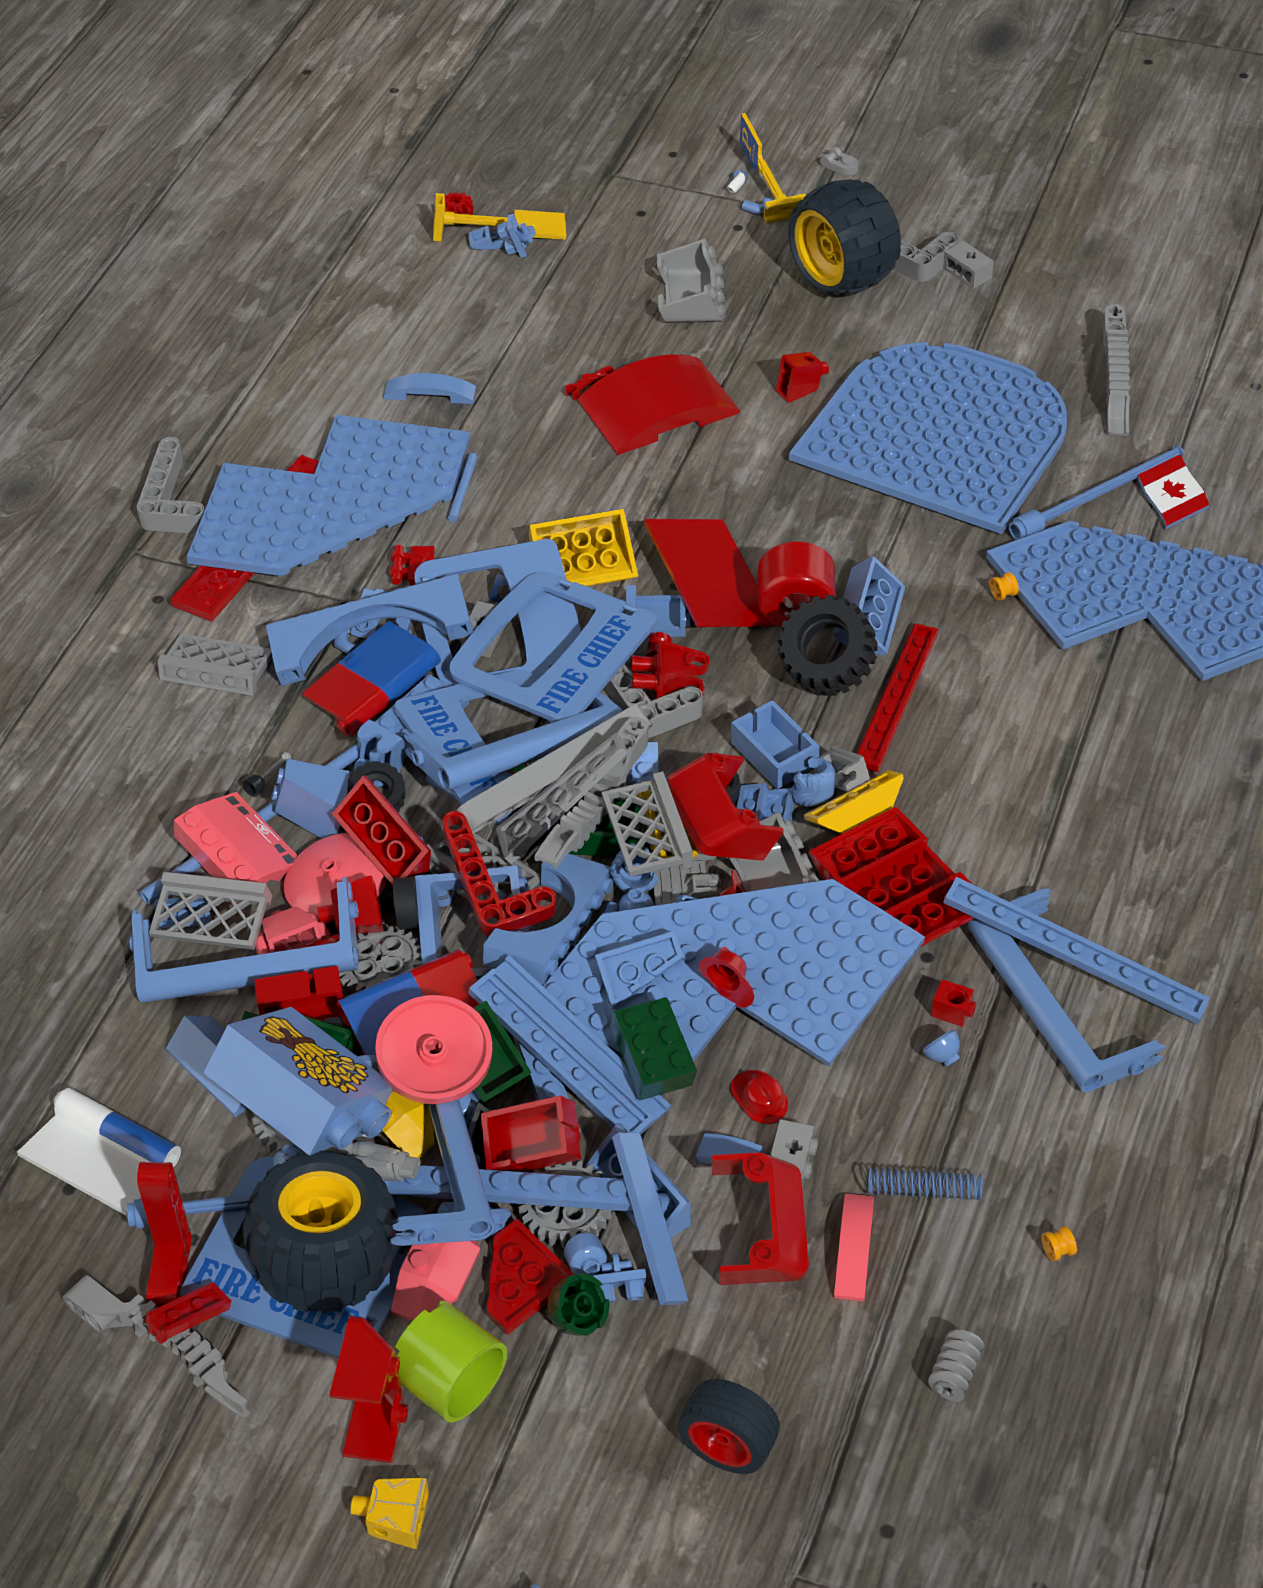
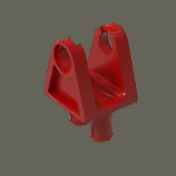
M659 640L657 654L654 657L631 656L630 668L633 672L632 689L654 690L655 699H658L692 685L701 690L703 697L705 690L703 681L694 676L707 672L710 658L702 651ZM697 661L702 663L703 665L696 666L693 665L691 662ZM634 671L653 672V674L636 673Z

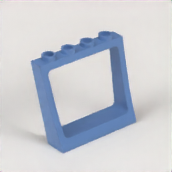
M518 865L487 869L492 883L511 882L512 896L529 891L527 879L525 876L522 877V872ZM471 871L467 875L474 877L480 873ZM458 872L415 876L422 965L443 956L438 893L445 890L464 888ZM521 909L513 910L515 915L524 913ZM527 926L515 930V932H532V928ZM472 968V971L478 981L493 968Z

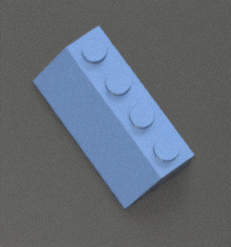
M871 556L852 567L843 598L848 599L850 604L855 603L872 625L876 634L875 639L878 642V650L874 651V653L886 655L890 646L905 585L874 556ZM835 627L833 636L847 647L849 643L848 632L842 628Z

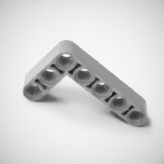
M943 232L921 250L901 240L900 257L896 261L893 270L919 282L930 280L943 269L944 252L958 244V235L953 232Z
M176 437L163 438L158 445L137 504L140 525L145 530L196 534L205 511L203 504L191 501L170 500L183 463L180 441Z
M625 664L604 687L614 703L623 711L635 704L639 705L653 724L648 730V738L695 721L702 716L703 697L701 690L696 687H687L650 701L642 689H632V674Z

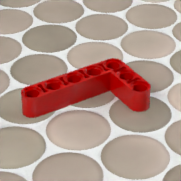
M450 811L444 816V839L480 930L484 935L489 937L495 928L515 931L547 920L555 914L556 894L551 888L545 886L499 901L467 818L459 811ZM452 825H459L461 828L458 830H451L449 827ZM461 848L470 849L468 853H460L458 850ZM471 871L480 873L474 877L467 875ZM481 894L489 896L486 900H479L476 897ZM542 900L550 902L547 906H540L537 903ZM515 909H521L524 911V913L521 915H515L512 913V911ZM489 918H496L499 920L495 924H490L486 922V920Z
M140 1162L137 1170V1185L155 1245L146 1298L147 1303L152 1301L156 1304V1307H161L181 1297L180 1290L186 1278L191 1249V1231L172 1162Z

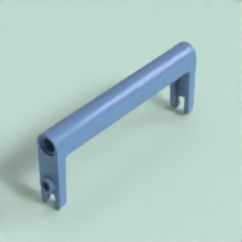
M600 692L586 708V712L449 758L440 754L415 732L404 735L408 743H411L414 747V750L408 748L405 749V752L416 766H419L438 785L447 791L541 759L623 710Z
M342 877V882H337L340 940L337 943L153 971L149 920H143L142 913L138 914L137 910H132L133 936H130L129 943L130 949L134 953L136 992L139 1001L146 1003L255 986L254 979L308 971V974H313L314 969L338 966L339 973L358 970L355 918H358L359 912L356 901H353L351 882L348 883L347 877Z
M1041 889L1025 896H1019L1010 901V903L1040 915L1048 911L1047 905L1050 902L1046 899L1050 898L1051 890ZM976 918L968 923L967 927L1081 1091L1090 1092L1129 1075L1140 1074L1146 1068L1164 1059L1162 1055H1155V1053L1157 1054L1166 1048L1164 1044H1159L1157 1040L1104 1060L1098 1059L1012 937Z
M376 1055L358 1056V1058L380 1073ZM458 1099L448 1103L428 1104L457 1212L398 1217L397 1223L392 1225L394 1230L405 1231L411 1229L414 1232L396 1233L390 1241L394 1245L405 1246L485 1239L493 1233L495 1226L460 1101Z

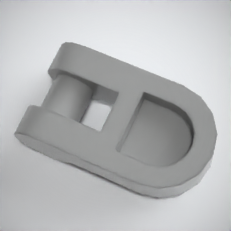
M833 147L829 150L828 154H825L820 159L823 167L839 174L851 176L858 172L859 161L853 156L842 153L838 147Z

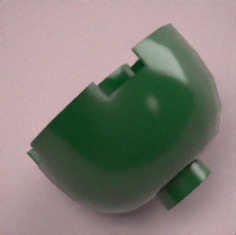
M581 1273L565 1277L554 1285L548 1297L547 1309L549 1317L556 1328L565 1334L586 1336L604 1326L609 1315L610 1302L609 1299H605L604 1292L600 1287L603 1285L601 1281L592 1275Z

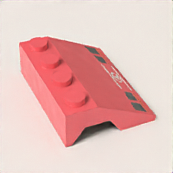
M237 792L195 805L174 819V837L215 878L267 883L270 880L280 881L286 877L288 869L298 856Z

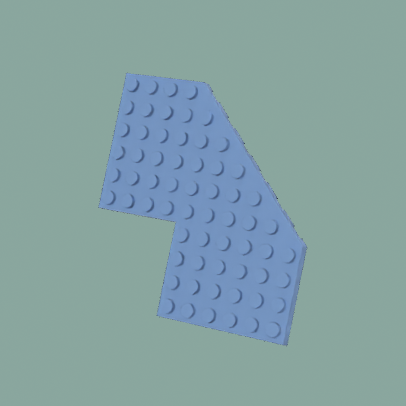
M336 415L315 474L223 463L188 552L187 563L283 576L289 573L292 567L299 564L303 567L318 560L321 554L328 551L332 554L347 547L348 542L357 538L363 540L376 534L377 529L384 526L389 528L403 522L405 517L412 513L416 515L433 508V504L441 500L445 503L453 499L470 442V432Z
M1073 521L1059 524L987 551L986 558L1001 576L1007 572H1011L1015 576L1019 587L1018 597L1062 650L1148 618L1202 681L1263 658V562L1262 565L1248 563L1247 558L1228 555V558L1213 555L1214 551L1195 547L1193 551L1179 548L1180 544L1160 540L1159 544L1146 541L1144 536L1127 533L1126 536L1113 534L1111 529L1097 526L1089 529L1080 527L1078 522Z
M834 879L604 913L543 987L621 1058L622 1056L610 1028L614 1011L667 997L692 1059L695 1061L737 1007L735 1003L721 996L699 969V963L703 958L712 957L719 948L724 946L742 957L747 966L745 979L749 982L754 992L753 1004L740 1009L830 1067L923 944L925 936ZM675 931L684 956L683 960L614 1009H611L595 955Z

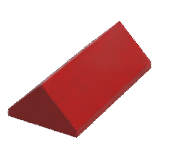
M362 776L332 815L392 885L395 878L415 877L424 874L430 869L431 850L368 777Z

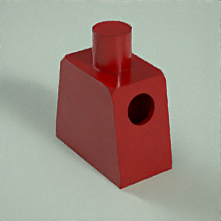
M810 352L782 355L775 391L788 403L817 391L821 376L829 373L827 362H821Z
M366 876L351 882L353 901H356L359 912L358 918H355L356 933L384 932L376 883L373 876ZM334 888L330 891L332 904L317 907L320 923L335 920L336 927L340 933L337 888Z

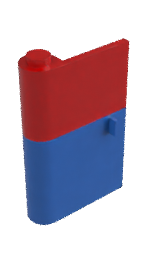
M388 621L306 689L302 695L334 715L338 722L336 726L343 735L354 736L368 720L372 721L441 662V658L430 644Z
M458 949L338 1000L337 1007L345 1025L351 1027L364 1055H376V1038L381 1024L391 1011L408 1000L427 995H441L458 999L472 1008L479 1005L468 994L469 988L477 982L471 969L473 967L471 958L467 952L463 953Z

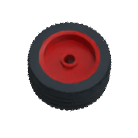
M709 1379L702 1381L692 1393L682 1411L678 1422L680 1437H682L688 1448L707 1463L728 1472L751 1474L758 1471L766 1461L776 1442L780 1430V1421L774 1409L752 1390L729 1380Z

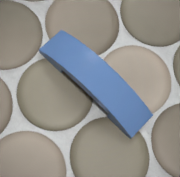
M414 373L387 381L384 399L407 400L408 394L450 396L451 403L473 404L476 386L465 380L448 375Z

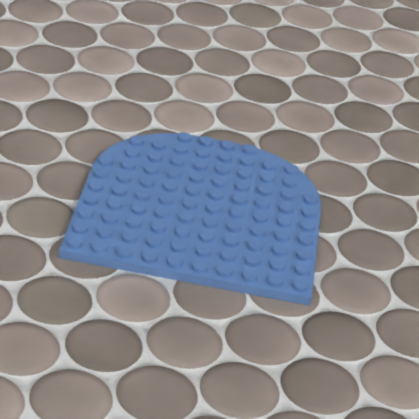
M928 342L904 344L880 351L879 356L871 360H864L851 372L789 452V460L1002 534L1062 446L1067 429V410L1057 390L1048 381L1043 382L1036 377V372L1022 365L955 344L944 343V346H929Z

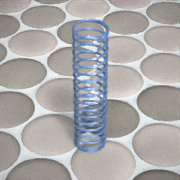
M869 1168L868 1194L871 1195L874 1190L875 1176L877 1194H880L882 1175L884 1195H887L890 1175L891 1195L893 1196L897 1175L898 1196H900L904 1175L905 1196L907 1197L911 1175L912 1197H914L918 1175L919 1197H921L925 1175L926 1198L929 1195L931 1176L933 1198L936 1195L938 1176L940 1199L943 1195L945 1177L947 1199H949L952 1178L954 1199H956L958 1179H960L961 1200L964 1194L965 1179L967 1180V1199L970 1200L972 1179L974 1180V1200H977V1193L979 1201L982 1198V1174L978 1175L977 1184L975 1175L972 1174L969 1184L968 1174L965 1173L962 1184L961 1174L958 1173L955 1184V1176L952 1172L948 1184V1176L944 1172L941 1185V1175L938 1171L934 1185V1174L931 1171L927 1185L926 1171H923L920 1185V1173L918 1170L916 1171L913 1184L912 1170L909 1171L906 1182L905 1170L902 1171L901 1180L899 1181L898 1169L895 1170L894 1180H892V1170L889 1169L886 1180L883 1168L879 1181L878 1169L875 1168L872 1181L871 1168Z

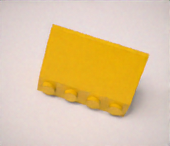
M624 509L532 524L529 527L530 542L543 539H551L556 542L566 579L570 582H576L588 587L638 578Z

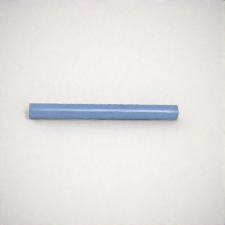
M470 453L448 516L451 522H456L478 458L475 453Z

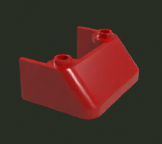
M707 753L674 771L667 777L666 781L680 819L695 847L705 855L764 861L784 832L782 827L761 825L757 815L752 810L735 808L725 788L744 762L743 756Z
M763 1153L712 1155V1176L744 1174L751 1182L769 1184L773 1239L760 1240L751 1247L750 1264L720 1266L719 1285L788 1282L802 1279L807 1274L809 1260L802 1177L799 1168L790 1162Z
M357 1316L349 1317L329 1394L330 1398L355 1401L342 1455L348 1458L392 1463L401 1423H406L409 1410L408 1405L404 1404L399 1376L400 1357H396L395 1350L364 1317Z

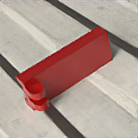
M212 1282L148 1312L145 1320L149 1325L148 1332L152 1336H156L155 1339L159 1344H163L169 1338L229 1310L232 1300Z

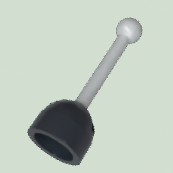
M289 752L282 753L281 758L261 776L255 774L248 776L242 782L245 792L252 797H257L265 788L264 779L286 762L287 759H291V754Z

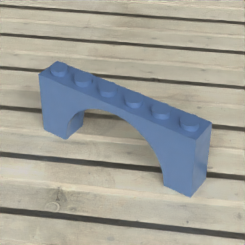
M567 854L557 868H553V865L543 862L541 867V885L549 887L562 895L570 904L571 912L558 924L538 931L512 932L495 928L483 945V965L496 969L510 955L541 985H544L549 976H553L557 970L560 960L567 957L571 944L578 941L582 928L588 926L594 910H599L605 894L611 892L614 880L611 879L610 867L571 854Z

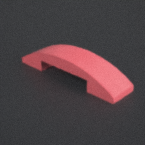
M845 1193L834 1298L863 1302L865 1300L874 1196Z

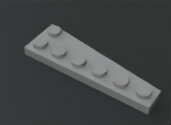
M617 733L613 734L496 828L504 859L512 864L517 859L523 858L529 848L628 754L623 739Z

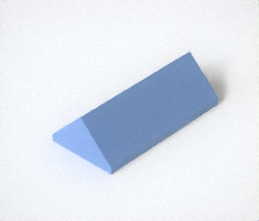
M184 1016L166 1047L167 1052L236 1118L248 1108L203 1073L225 1030L211 1017Z
M616 1123L585 1166L587 1168L592 1164L594 1173L602 1171L603 1178L624 1179L612 1136L617 1133H629L621 1123ZM646 1153L670 1238L691 1226L690 1201ZM633 1210L623 1211L637 1227Z

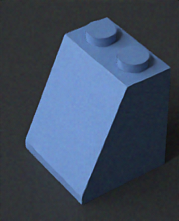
M287 759L285 768H279L276 783L280 785H274L272 800L276 801L275 812L322 839L336 835L340 823L334 818L332 813L347 795L349 771Z

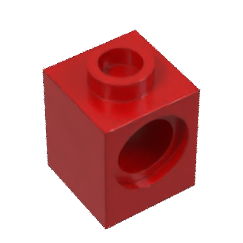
M942 979L933 998L931 1017L963 1027L967 1017L972 1018L976 1009L977 1002L973 1001L974 989Z

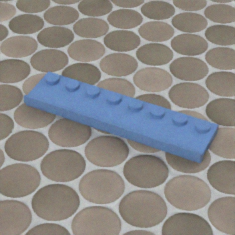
M510 955L505 958L501 965L496 969L490 970L469 988L468 994L479 1004L487 1000L502 1026L612 1129L616 1123H621L629 1133H640L641 1135L664 1113L670 1110L671 1104L661 1095L639 1101L624 1061Z

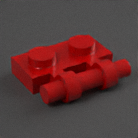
M396 545L391 554L393 566L390 568V577L392 578V583L399 585L401 580H408L409 586L415 585V572L422 563L435 559V546H411L410 553H405L402 545ZM402 565H409V568H404Z

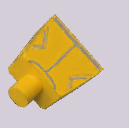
M427 1478L378 1479L374 1482L371 1497L353 1496L351 1515L366 1516V1526L369 1535L417 1549L429 1497Z

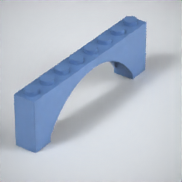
M458 574L421 582L410 587L399 588L384 594L350 601L346 604L324 608L320 611L302 614L298 617L279 620L266 625L275 671L281 686L306 680L305 673L311 662L331 640L344 631L368 621L383 618H406L426 623L439 629L449 636L450 641L470 636L473 633Z

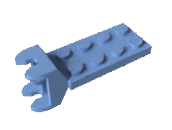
M429 674L403 698L449 687L450 685ZM470 700L460 703L463 709L469 705ZM395 705L375 722L368 720L358 730L357 740L361 743L360 758L354 766V772L359 766H363L368 762L374 763L375 761H380V763L386 762L390 766L397 768V771L400 772L407 755L405 749L411 748L414 750L413 745L408 743L404 735L411 733L395 712ZM374 781L376 787L387 785L382 781Z

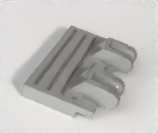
M700 853L693 858V868L683 870L681 865L654 871L659 879L657 885L653 887L655 906L676 903L678 894L697 899L717 897L722 892L720 888H717L721 883L720 876L706 874L705 861L713 860L715 856Z

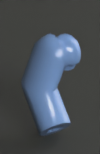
M764 198L763 204L745 200L742 210L757 215L764 214L765 202L773 201V199Z
M350 629L333 639L334 646L347 655L357 648L356 645L348 641V633H351Z

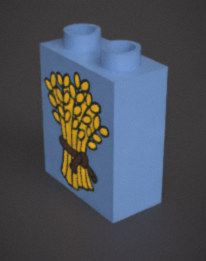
M292 1007L228 1024L203 1072L308 1155L333 1146L342 1150L350 1145L355 1138L362 1135L374 1138L384 1129L392 1115V1110L385 1104L393 1089L387 1084L382 1075Z

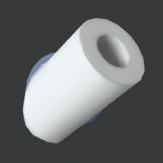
M737 170L734 172V179L727 186V190L730 193L735 194L746 183L748 175L745 171Z

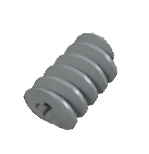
M952 1330L946 1334L945 1342L940 1350L941 1353L938 1354L937 1363L933 1366V1373L930 1374L928 1383L931 1389L940 1397L952 1402H961L965 1396L963 1392L968 1389V1381L973 1376L971 1371L976 1368L977 1363L975 1361L979 1360L980 1351L983 1350L984 1343L979 1336L972 1332Z

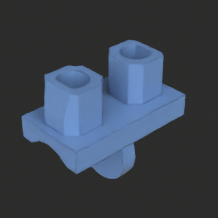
M514 214L508 215L507 222L498 225V234L501 239L510 236L512 238L505 241V249L508 255L519 253L521 258L527 257L525 248L527 243L533 242L532 238L536 234L534 227L526 226L525 223L519 226Z
M618 1253L612 1254L611 1263L601 1264L602 1273L612 1271L614 1273L593 1275L603 1284L600 1287L604 1292L605 1299H609L610 1304L615 1303L614 1288L625 1286L627 1301L643 1299L644 1284L646 1283L645 1269L621 1272V1270L632 1269L631 1260L619 1261Z

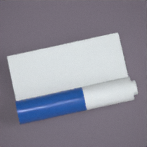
M66 1088L56 1095L54 1099L55 1116L17 1151L19 1157L126 1216L127 1203H134V1199H141L137 1185L139 1163L172 1162L174 1168L181 1155V1148L176 1144L71 1088Z

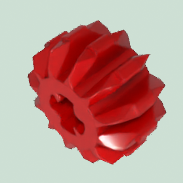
M458 191L456 193L449 192L448 195H445L446 211L454 212V214L473 215L474 205L471 196H466L465 192L460 194Z

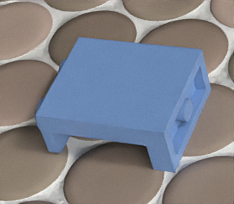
M626 585V603L651 611L657 616V625L647 637L656 632L666 633L670 637H686L685 627L690 626V613L685 612L687 607L680 595L636 596V585ZM626 610L627 615L631 616L633 612Z

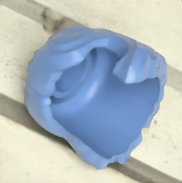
M813 756L808 760L810 768H815L818 773L801 774L798 772L794 776L793 781L795 785L791 789L796 804L806 807H817L826 804L833 797L835 788V769L830 761Z
M630 843L629 845L635 847L637 844ZM641 848V850L651 853L648 848ZM621 850L610 867V874L619 889L625 892H629L634 888L641 889L643 892L649 891L659 881L654 871L630 877ZM636 855L632 860L633 866L645 864L647 859Z

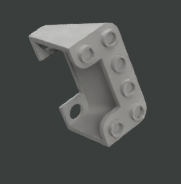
M706 238L657 254V268L665 282L666 300L663 294L658 295V308L665 322L723 321V316L726 315L723 305L725 296L722 291L724 282L721 277L724 274L723 267L720 262H716L715 250L713 246L708 245Z
M780 812L760 821L761 825L782 827L784 830L764 861L730 858L740 875L746 892L819 881L815 873L810 874L809 869L813 866L808 855L801 852V849L805 847L798 833L796 834L790 819L785 821Z

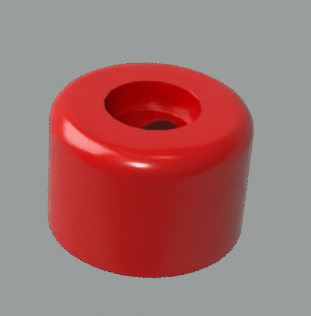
M787 542L771 548L761 557L758 564V606L762 615L773 625L781 627L784 620L788 622L790 619L788 613L792 609L797 611L800 608L799 604L803 601H806V603L812 602V597L820 596L821 599H825L826 595H834L836 598L835 564L830 554L823 548L808 542Z

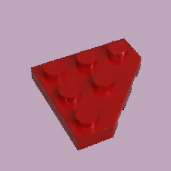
M518 1219L494 1236L493 1244L494 1251L491 1264L487 1314L506 1335L510 1334L548 1304V1297L556 1283L565 1277L575 1275Z

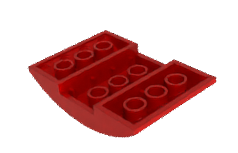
M682 354L659 355L625 365L597 381L578 398V403L616 455L658 442V434L693 422H696L701 427L740 413V409L701 360L697 357Z
M897 806L809 851V855L823 880L834 879L925 936L924 942L920 947L974 919V917L944 903L945 897L956 877L966 882H971L961 871L955 874L928 847V838Z

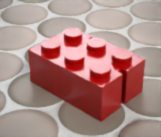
M338 966L314 969L313 974H308V971L254 979L259 1015L292 1007L301 1015L319 1021L330 1017H341L337 1001L343 999Z
M561 1095L481 1113L486 1170L525 1172V1168L535 1170L581 1160L579 1135L572 1130L578 1128L575 1102Z

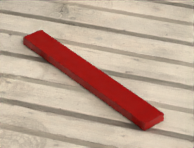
M915 623L857 752L858 755L864 757L867 770L878 773L936 641L938 628Z

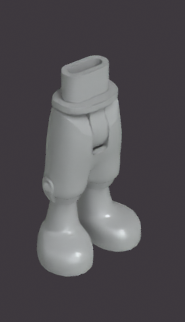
M370 1141L351 1143L342 1150L335 1146L324 1150L340 1155H352L361 1159L362 1164L366 1167L374 1168L383 1181L397 1180L402 1182L404 1178L415 1179L421 1163L420 1158L410 1157L408 1152L374 1144Z

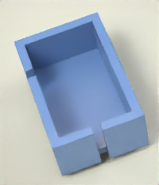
M773 700L754 710V732L753 715L750 712L731 722V743L776 789L792 782L798 772L806 774L815 769L809 767L808 760L813 756L819 757L820 746L806 732L802 733V728Z

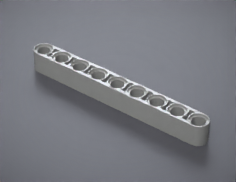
M635 704L470 799L456 811L465 815L474 834L532 800L613 734L618 733L628 719L639 717L646 720L648 730L653 724L639 705Z

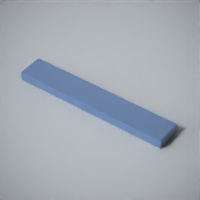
M617 1133L612 1136L659 1303L660 1305H682L689 1300L640 1133Z

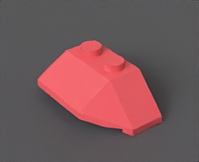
M476 1241L412 1245L399 1272L390 1310L391 1314L413 1321L422 1311L426 1310L430 1313L438 1308L440 1301H448L451 1304L457 1301L481 1252Z

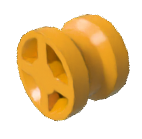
M1011 572L1003 574L1001 578H991L989 581L991 593L997 601L1004 600L1008 595L1011 597L1015 596L1019 592L1017 580Z
M1067 1226L1058 1228L1055 1233L1048 1231L1042 1234L1043 1248L1052 1262L1060 1260L1063 1255L1072 1256L1077 1253L1075 1238Z

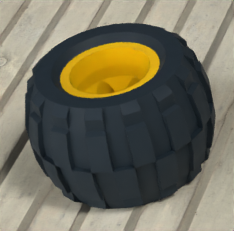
M859 179L831 181L819 186L803 197V200L798 203L790 215L788 237L794 261L805 279L823 294L839 296L862 292L882 281L895 267L896 261L899 260L901 235L894 210L884 195L867 181L862 183Z
M320 1151L312 1155L302 1153L292 1156L290 1160L282 1164H276L266 1172L267 1176L263 1178V1181L257 1183L248 1201L243 1233L247 1260L256 1279H259L261 1286H264L269 1295L279 1303L292 1305L295 1310L303 1312L323 1311V1313L338 1311L339 1308L349 1305L355 1306L366 1300V1295L370 1291H377L388 1275L398 1249V1245L392 1244L390 1239L394 1238L396 1233H399L392 1226L397 1223L398 1218L396 1205L386 1183L374 1168L363 1165L361 1159L351 1155L335 1154L332 1151Z

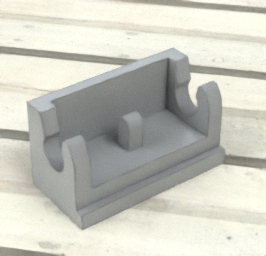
M833 746L830 748V751L819 757L830 761L834 767L835 787L848 792L870 780L864 757Z

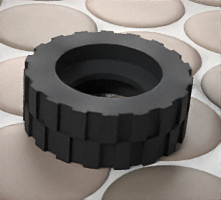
M375 761L374 763H365V765L359 766L355 772H352L351 778L348 780V793L362 776H367L371 782L382 781L387 784L389 795L386 799L397 812L403 807L406 796L405 783L402 774L397 771V768L390 766L386 762L380 763V761Z

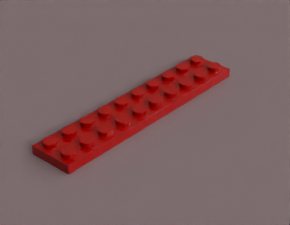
M300 455L287 471L315 474L319 461ZM201 565L170 599L171 605L212 622L255 572Z

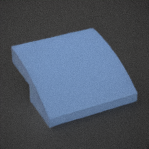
M766 783L741 785L737 808L752 810L757 815L759 822L780 812L785 821L790 819L792 822L795 800L791 792L792 788L768 790Z

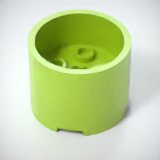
M440 1301L438 1308L430 1313L426 1310L422 1311L406 1328L395 1346L399 1350L397 1357H400L399 1376L401 1386L449 1423L462 1420L485 1400L500 1378L507 1360V1347L448 1301Z

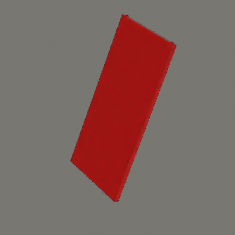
M723 519L644 520V524L696 627L775 626L760 612L758 606V585Z

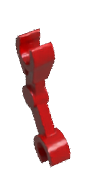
M606 366L596 371V373L583 374L582 378L575 384L571 383L565 387V396L567 397L569 393H572L573 400L578 399L580 391L592 382L599 381L613 372V366Z

